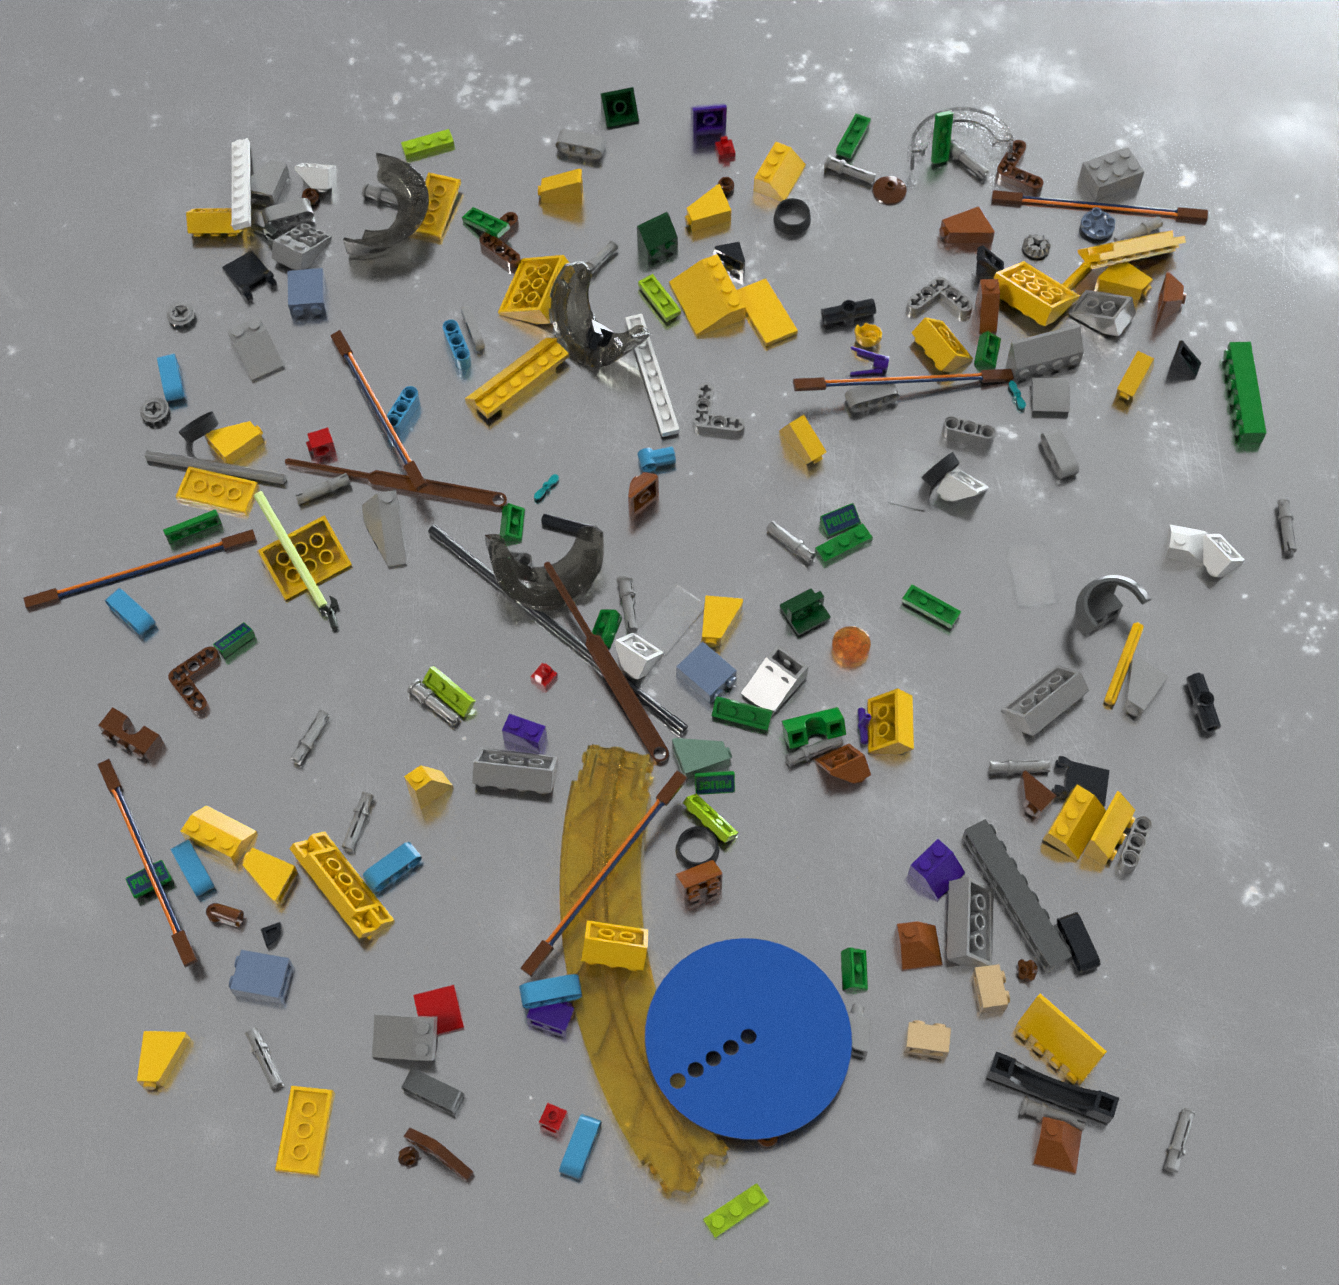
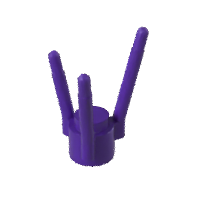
M853 346L850 348L856 351L858 355L874 359L873 367H876V369L850 372V375L882 374L883 370L888 369L889 356L879 355Z

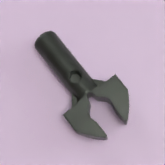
M257 224L251 225L252 230L266 235L271 242L279 237L278 234H274L277 230L269 224H266L264 227Z
M329 596L331 600L330 607L328 608L325 605L319 609L321 613H327L331 629L336 630L338 629V623L334 611L339 608L337 599Z

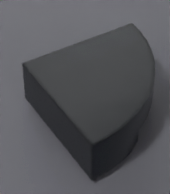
M281 922L261 928L267 949H270L279 941L282 935Z

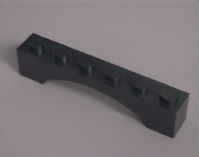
M997 1051L987 1074L989 1079L1108 1124L1114 1118L1119 1097L1106 1092L1078 1087L1044 1075L1018 1062L1015 1058Z

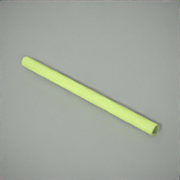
M257 492L254 494V498L319 608L327 605L325 598L263 492Z

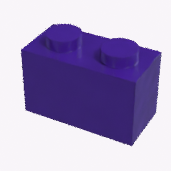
M512 714L508 715L502 728L503 740L540 752L547 737L546 726Z
M568 1002L530 1008L526 1019L528 1024L567 1037L575 1016V1009Z

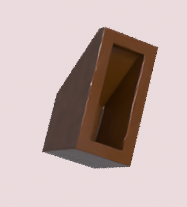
M1026 770L1022 773L1020 787L1023 807L1029 815L1039 819L1053 804L1056 795Z

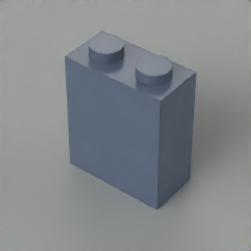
M323 268L287 271L288 307L291 316L326 313V287Z
M704 642L698 645L676 666V675L709 704L716 696L721 697L723 691L727 687L733 686L737 680V670Z
M241 950L240 955L235 959L234 967L236 969L234 976L230 977L229 988L236 996L282 1004L293 964L286 957Z

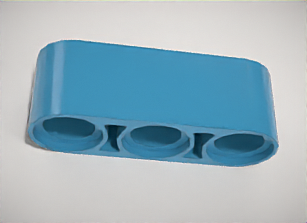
M447 320L443 323L445 341L457 369L467 370L471 367L469 349L458 323L455 320Z
M170 354L157 357L166 401L170 402L185 398L176 355Z
M407 386L402 390L387 414L391 425H395L392 427L397 436L402 434L420 405L418 390L413 386Z
M118 588L104 600L109 608L140 636L156 623L150 614L121 588Z
M189 839L170 849L196 897L215 887Z
M405 842L363 873V878L374 892H379L415 867L422 860V856L411 842Z
M577 974L528 982L519 986L522 1007L525 1009L572 1001L582 997L580 979Z
M584 1114L580 1115L561 1162L560 1173L580 1180L602 1124L601 1120Z

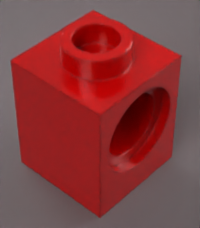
M328 427L307 434L309 441L306 444L309 452L313 451L315 458L336 452Z
M547 1103L539 1120L540 1128L560 1137L568 1119V1112Z

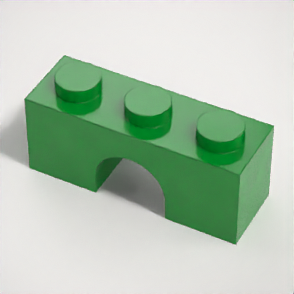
M838 707L782 720L783 735L790 749L809 744L808 737L813 734H823L827 739L846 735L845 720Z

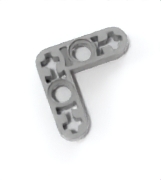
M936 277L909 297L906 306L908 312L917 314L940 298L959 315L968 316L972 312L973 303L947 279ZM930 293L932 297L925 298L923 294ZM954 294L957 296V298L950 299L948 298V295Z
M710 383L700 384L697 390L693 414L694 429L701 432L741 435L745 430L744 420L740 417L711 414L714 387ZM705 390H708L707 398H703ZM700 404H706L708 408L705 410H701L698 406ZM700 416H703L702 424H699ZM717 421H721L724 425L722 427H716L714 423Z

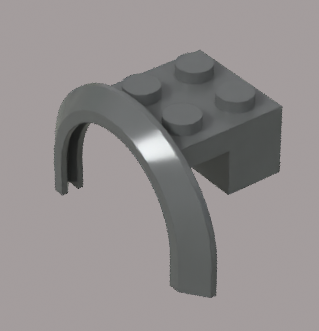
M1117 575L1104 576L1091 581L1081 590L1076 600L1075 614L1079 623L1088 634L1096 630L1098 625L1120 614L1123 605L1114 594L1117 585L1131 591L1142 605L1152 600V598L1139 583L1130 578Z

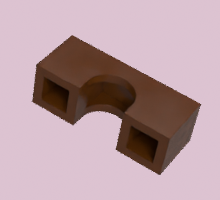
M112 707L98 725L102 731L101 735L109 741L112 739L117 741V744L124 750L129 748L136 757L140 759L144 757L150 761L164 743L161 736L146 726H143L135 734H127L129 728L133 725L127 715Z

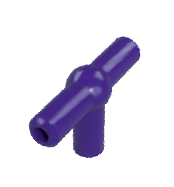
M861 707L858 709L859 723L857 727L860 731L861 743L867 744V729L872 716L865 712V708Z

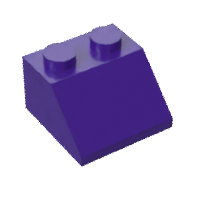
M726 104L691 106L693 133L726 130Z
M937 839L910 865L908 874L938 901L949 890V881L961 879L965 875V871L954 853Z

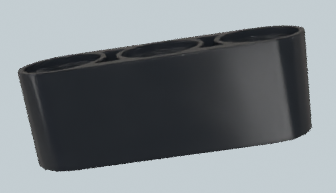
M1078 912L1057 918L1058 929L1064 942L1068 944L1072 951V960L1078 972L1083 973L1100 967L1099 956Z

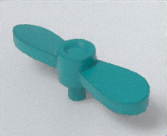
M1010 381L1009 388L1013 392V398L1016 400L1018 408L1024 410L1026 402L1021 397L1017 384L1014 381Z
M553 474L547 482H544L542 488L534 494V499L539 500L546 492H549L550 487L559 481V476Z

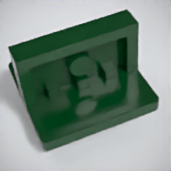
M811 588L780 604V609L798 635L830 620L831 617L823 606L824 595L822 592L815 593Z

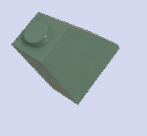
M672 739V749L682 774L688 780L695 778L696 773L714 772L730 766L732 754L729 747H725L723 741Z

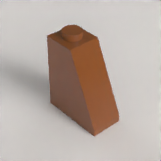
M979 206L942 219L941 227L939 228L940 235L945 238L947 243H992L995 234L994 229Z
M998 279L980 280L975 302L979 334H983L986 331L997 333L1000 301Z

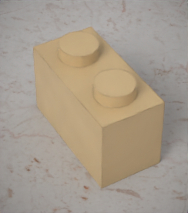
M1000 965L976 967L972 975L981 1014L1006 1010L1008 1003H1010V995L1008 990L1005 991L1004 983H1006L1004 971H1001Z
M919 1020L909 1022L906 1033L905 1052L947 1058L951 1028L940 1023L927 1025Z

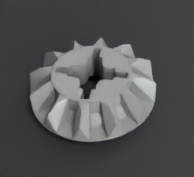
M1036 233L1035 235L1029 234L1027 238H1024L1022 247L1027 255L1041 258L1049 253L1051 244L1049 239L1044 238V234L1039 236Z
M178 302L169 307L166 316L170 324L172 323L175 327L178 325L183 327L185 324L190 325V321L194 320L196 313L191 304ZM178 312L182 315L184 314V317L178 316Z
M150 398L142 403L139 412L141 418L146 423L151 422L154 424L157 421L161 422L163 418H167L169 408L163 399ZM155 406H156L157 411H156V413L153 415L152 412L154 411Z

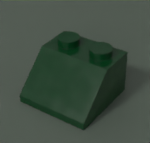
M668 212L637 226V246L648 262L658 259L661 255L678 248V236Z

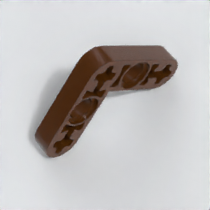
M1015 140L998 165L996 176L998 179L1030 193H1040L1044 184L1043 179L1017 168L1027 146L1024 141ZM1008 158H1013V159H1015L1016 161H1015V162H1009L1007 159H1008ZM1022 176L1024 180L1019 181L1015 177Z
M507 212L500 220L509 223L510 229L499 239L494 236L491 237L490 234L484 232L480 236L479 242L480 247L506 267L516 269L521 262L520 254L502 242V240L517 228L519 220L516 213ZM499 248L505 250L503 253L495 252Z
M212 646L202 649L171 670L168 675L171 685L196 715L206 713L209 705L192 680L219 662V653ZM211 654L213 655V658L210 659L209 657H207V655ZM193 663L199 664V668L195 671L189 670L190 665ZM178 675L181 679L178 681L175 679V676ZM186 688L194 689L191 695L183 694ZM195 698L200 704H202L201 708L196 706L195 702L193 701Z
M410 1127L404 1134V1139L409 1143L434 1155L464 1181L468 1182L474 1173L445 1146L432 1137Z

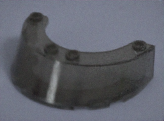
M376 153L379 167L377 179L379 183L390 189L396 197L398 203L397 216L388 229L375 231L365 229L362 239L354 240L344 237L343 242L347 254L368 256L384 252L408 238L422 224L428 211L429 194L423 177L411 164L393 156Z
M584 261L566 263L555 279L551 289L550 298L552 299L549 319L550 323H553L556 333L554 336L557 338L558 344L569 353V357L572 360L592 368L608 366L641 345L650 336L651 333L643 325H636L624 333L613 332L610 343L605 347L598 345L596 350L590 349L586 334L591 321L598 322L589 303V285L592 272Z
M596 525L581 527L577 532L575 542L570 551L561 560L551 564L573 602L584 596L591 589L602 568L604 536L603 531ZM485 535V542L494 576L500 588L510 599L528 609L538 611H552L567 607L566 602L544 566L534 567L521 563L512 556L501 535Z

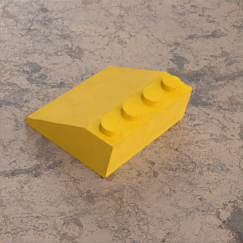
M717 254L698 261L669 281V285L696 337L745 320L746 307Z
M564 255L522 258L498 310V314L533 324L551 323L574 268Z
M1025 261L1001 270L994 276V279H998L1000 299L1043 326L1053 323L1080 296Z
M325 515L287 534L316 584L352 565ZM279 539L257 550L263 565L285 600L307 589Z
M1041 993L1035 998L1015 1027L1016 1033L1021 1039L1028 1040L1038 1054L1046 1056L1049 1059V1063L1055 1069L1063 1071L1066 1074L1065 1077L1071 1083H1076L1078 1086L1095 1070L1107 1052Z

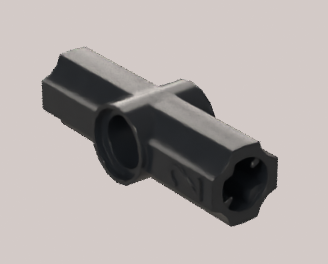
M872 298L857 302L846 300L842 305L821 309L822 321L825 325L840 321L851 323L855 318L876 314V306Z
M1199 672L1188 676L1186 681L1193 699V709L1198 714L1203 731L1208 733L1220 729L1221 724L1213 704L1214 696L1209 692L1204 674Z

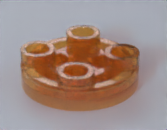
M855 626L843 627L833 637L832 650L835 656L846 665L862 661L870 652V638L861 628Z

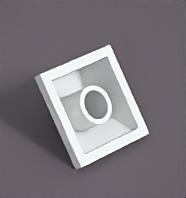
M301 163L295 166V171L311 188L317 189V192H327V189L333 186L336 165Z
M955 469L946 473L936 492L940 494L942 499L950 502L978 495L987 491L989 487L960 469Z
M1170 525L1165 558L1202 566L1203 537L1207 532Z
M1206 534L1203 537V564L1207 567L1206 571L1211 576L1223 577L1245 561L1220 534Z
M630 633L615 641L621 667L627 672L628 676L634 679L646 676L664 653L635 633Z

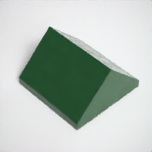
M633 87L600 93L601 111L606 127L639 121Z

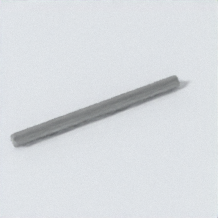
M146 450L145 453L147 461L187 468L190 466L216 473L285 484L287 478L285 473L153 450Z

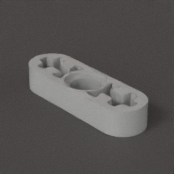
M470 306L462 307V317L475 350L484 349V341Z

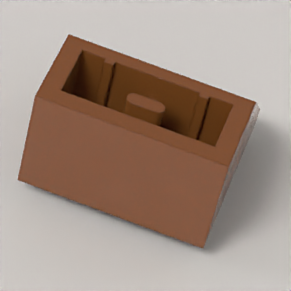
M714 860L675 874V881L684 902L689 900L694 902L699 900L702 895H712L720 891L723 874Z

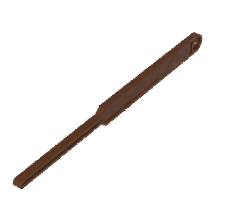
M290 458L285 459V465L289 468L333 476L347 473L348 478L369 482L372 487L396 490L398 492L501 510L507 505V498L501 492L425 479L428 485L417 491L407 475L379 470L367 473ZM501 497L504 499V502L501 505H496L493 503V500Z
M545 562L544 567L587 637L585 646L652 758L658 763L667 761L669 758L668 748L602 638L591 632L551 563ZM658 748H664L667 754L663 759H656L654 752Z

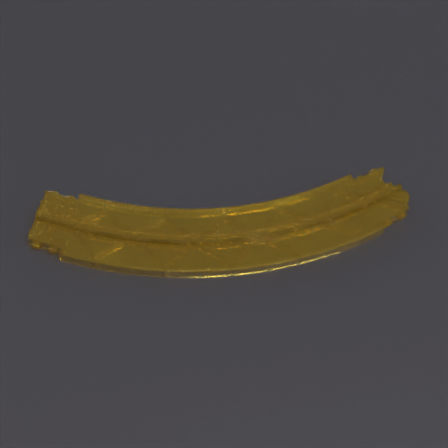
M594 744L592 746L588 745L587 751L583 752V770L578 772V781L572 780L564 819L560 856L561 921L650 810L651 796L650 792H648L650 787L648 776L649 773L652 774L654 762H651L650 754L641 755L637 752L625 751L621 747L604 748ZM645 828L562 933L567 975H579L582 997L573 1000L576 1017L599 1084L626 1140L642 1166L650 1162L647 1166L654 1176L656 1174L659 1175L662 1180L659 1184L666 1194L670 1192L673 1198L677 1195L692 1198L698 1193L700 1185L704 1183L701 1173L705 1168V1164L711 1160L725 1163L729 1160L726 1153L729 1149L722 1139L720 1141L717 1140L714 1136L715 1133L698 1126L682 1115L668 1101L654 1079L645 1046L647 1014L657 990L650 964L648 947L644 970L631 971L624 967L611 968L604 964L597 963L592 965L581 961L587 920L645 929L643 910ZM677 1073L670 1078L671 1086L676 1089L682 1088L686 1083L685 1077L682 1074Z

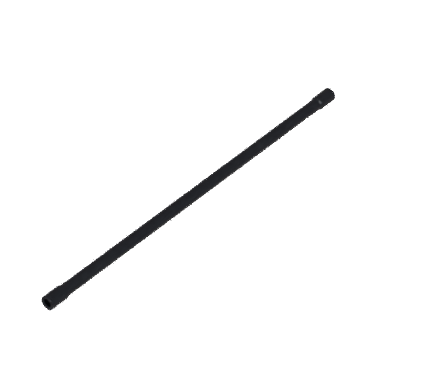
M434 524L429 528L428 533L432 537L443 543L597 666L585 644L451 539L438 526ZM626 678L638 700L665 720L679 734L682 735L687 730L688 725L671 714Z

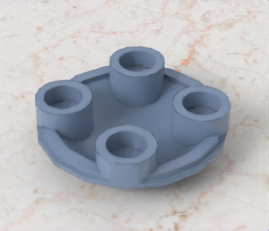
M1095 207L1082 217L1081 229L1092 239H1105L1112 235L1116 220L1100 208Z

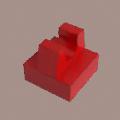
M727 136L720 137L719 142H715L719 160L736 156L732 139L728 140Z
M542 663L530 678L546 690L558 677V673L546 663Z

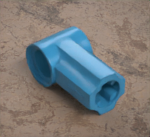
M673 447L658 450L644 448L637 453L643 472H651L658 466L676 463Z

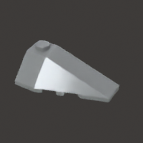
M394 490L377 493L362 504L364 524L375 541L387 567L405 566L407 562L397 492Z

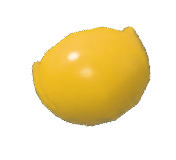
M865 323L862 327L856 325L854 330L855 338L862 347H873L882 340V331L878 326Z

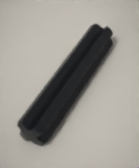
M543 514L541 519L542 524L590 537H593L595 533V527L592 525L549 514Z

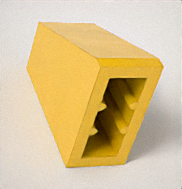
M575 169L542 178L541 186L538 185V196H541V203L582 204V169Z
M720 184L713 187L687 207V215L684 218L686 225L690 226L692 232L731 221V208Z
M1123 262L1110 265L1097 278L1095 289L1140 300L1152 290L1151 283L1153 279L1130 263Z
M1137 351L1117 387L1119 397L1125 400H1134L1154 368V358Z
M804 415L779 430L780 434L806 464L810 462L816 464L823 459L822 455L827 452Z
M250 421L212 430L204 435L207 444L224 463L234 464L264 443L262 430L258 425L254 426Z
M705 595L701 643L704 642L709 647L721 646L742 611V598Z
M422 765L404 776L409 794L420 809L453 788V785L442 771Z
M252 847L250 852L245 854L242 865L270 901L279 908L298 871L294 865Z
M144 1031L137 1082L144 1089L154 1090L156 1087H163L190 1042L188 1034L186 1032Z

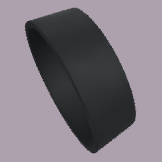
M785 199L776 207L773 217L774 224L779 231L785 234L796 235L803 233L811 224L810 209L800 199ZM787 206H797L804 209L808 216L799 224H787L778 217L777 212Z
M211 411L184 426L179 431V434L187 443H191L212 431L219 423L214 412Z
M951 452L929 469L921 478L932 487L942 480L946 473L953 471L960 463L955 454Z
M699 826L688 828L680 835L675 848L676 857L681 865L687 869L711 860L716 862L719 856L717 839L707 828ZM704 832L714 839L716 844L715 851L706 861L692 862L682 855L679 847L680 840L688 833Z

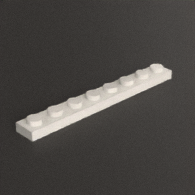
M248 138L232 142V227L234 231L251 226L250 142Z
M637 314L625 317L626 326L661 436L678 434L679 426L643 315Z

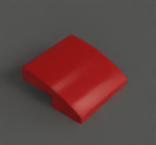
M454 985L413 995L418 1016L437 1017L436 1036L464 1029Z

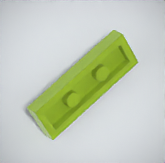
M449 129L401 142L406 159L455 146Z
M653 274L638 281L640 289L666 322L681 315V309Z
M435 666L429 668L422 683L462 717L468 716L476 700Z
M697 793L686 797L683 801L688 811L695 814L704 826L710 828L719 840L726 843L735 839L738 835V832Z
M756 1183L703 1218V1222L714 1239H716L767 1205L769 1200Z

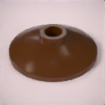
M884 176L875 181L872 191L874 197L881 203L896 204L905 198L907 188L901 179L894 176Z

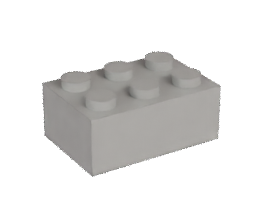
M1125 147L1083 162L1079 176L1096 201L1141 185L1145 171L1129 147Z

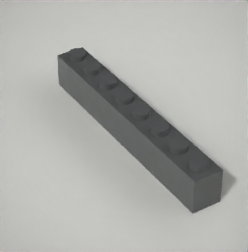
M984 819L965 829L963 834L964 840L1046 972L1050 973L1069 963L1072 957L1068 944L1063 943L1060 938V931L1050 922L1046 909L1041 908L1038 903V896L1034 891L1031 892L1026 877L1019 873L1016 861L1007 854V848L1002 840L999 841L994 826Z

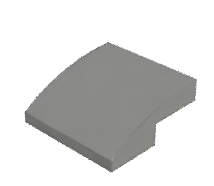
M1032 378V412H1070L1068 378Z

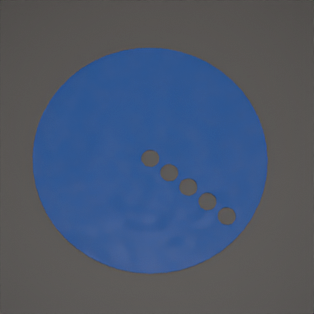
M739 938L715 942L702 947L682 959L670 970L660 983L650 1003L645 1026V1046L649 1066L656 1083L668 1101L682 1115L698 1126L715 1134L737 1139L758 1140L781 1136L797 1130L817 1117L830 1104L842 1086L848 1071L852 1050V1032L849 1016L841 995L828 976L815 963L799 952L775 942ZM746 1029L753 1030L756 1034V1040L752 1044H746L741 1040V1033ZM728 1040L735 1041L739 1046L738 1052L734 1055H728L723 1050V1045ZM711 1051L718 1052L721 1056V1062L717 1066H710L706 1062L705 1057ZM697 1062L703 1066L704 1071L700 1077L689 1075L688 1066L691 1063ZM677 1073L682 1074L686 1080L685 1085L680 1089H676L670 1084L671 1076Z

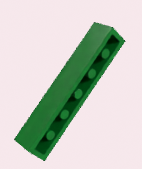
M1229 342L1227 349L1224 350V360H1227L1226 374L1230 378L1229 390H1232L1231 404L1235 408L1233 416L1234 420L1237 421L1236 435L1239 436L1240 443H1262L1267 432L1251 342Z

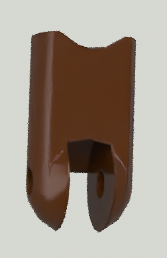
M212 903L206 908V915L212 922H221L239 928L243 921L244 912L242 910L219 903Z

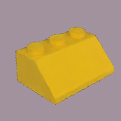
M775 142L754 177L753 191L780 202L787 199L806 164L791 147Z
M193 208L186 212L187 232L193 233V236H204V233H210V236H221V233H227L228 236H238V233L243 231V228L234 231L232 227V208Z
M925 317L911 332L915 337V342L925 349L924 353L933 359L934 365L939 371L952 372L973 360V357L943 321Z
M897 688L868 699V714L872 716L868 724V753L899 755L913 750V696Z
M1077 784L1070 792L1043 840L1078 860L1102 820L1106 809L1094 794Z
M1119 791L1115 794L1084 852L1086 856L1103 865H1106L1108 860L1113 861L1118 852L1115 849L1117 843L1121 845L1127 835L1123 833L1126 827L1130 829L1136 819L1132 817L1135 809Z
M207 805L191 814L180 830L185 840L189 839L190 843L235 866L257 834V831Z
M587 920L581 961L592 965L597 963L604 964L611 968L624 967L631 971L644 970L648 947V930Z

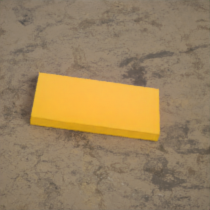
M428 172L407 229L408 233L441 240L461 185V179Z
M766 278L737 290L746 307L745 313L766 347L798 334L796 326Z
M188 466L175 497L179 501L246 516L259 485L255 481Z
M291 1086L275 1167L276 1172L319 1176L334 1095L333 1090Z

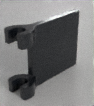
M252 250L222 267L246 300L252 297L249 286L265 278L270 286L277 283L273 278L274 274L272 271L265 267Z
M1059 756L1058 760L1055 761V768L1067 770L1065 786L1055 785L1054 789L1052 788L1051 790L1056 795L1055 798H1067L1072 789L1078 784L1094 794L1103 807H1105L1110 770L1074 762L1067 757Z

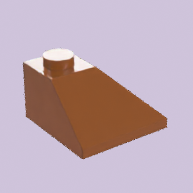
M1166 272L1159 293L1156 322H1160L1179 311L1181 304H1184L1186 300V294L1183 293L1184 285L1170 272Z
M643 472L631 480L628 494L629 515L631 517L659 496V478L656 474Z
M849 743L815 759V762L830 775L851 783L863 782L867 777L871 776L865 755Z
M918 921L896 925L895 936L902 971L943 966L935 925Z
M1042 1117L1038 1126L1033 1165L1076 1174L1082 1131L1065 1121Z

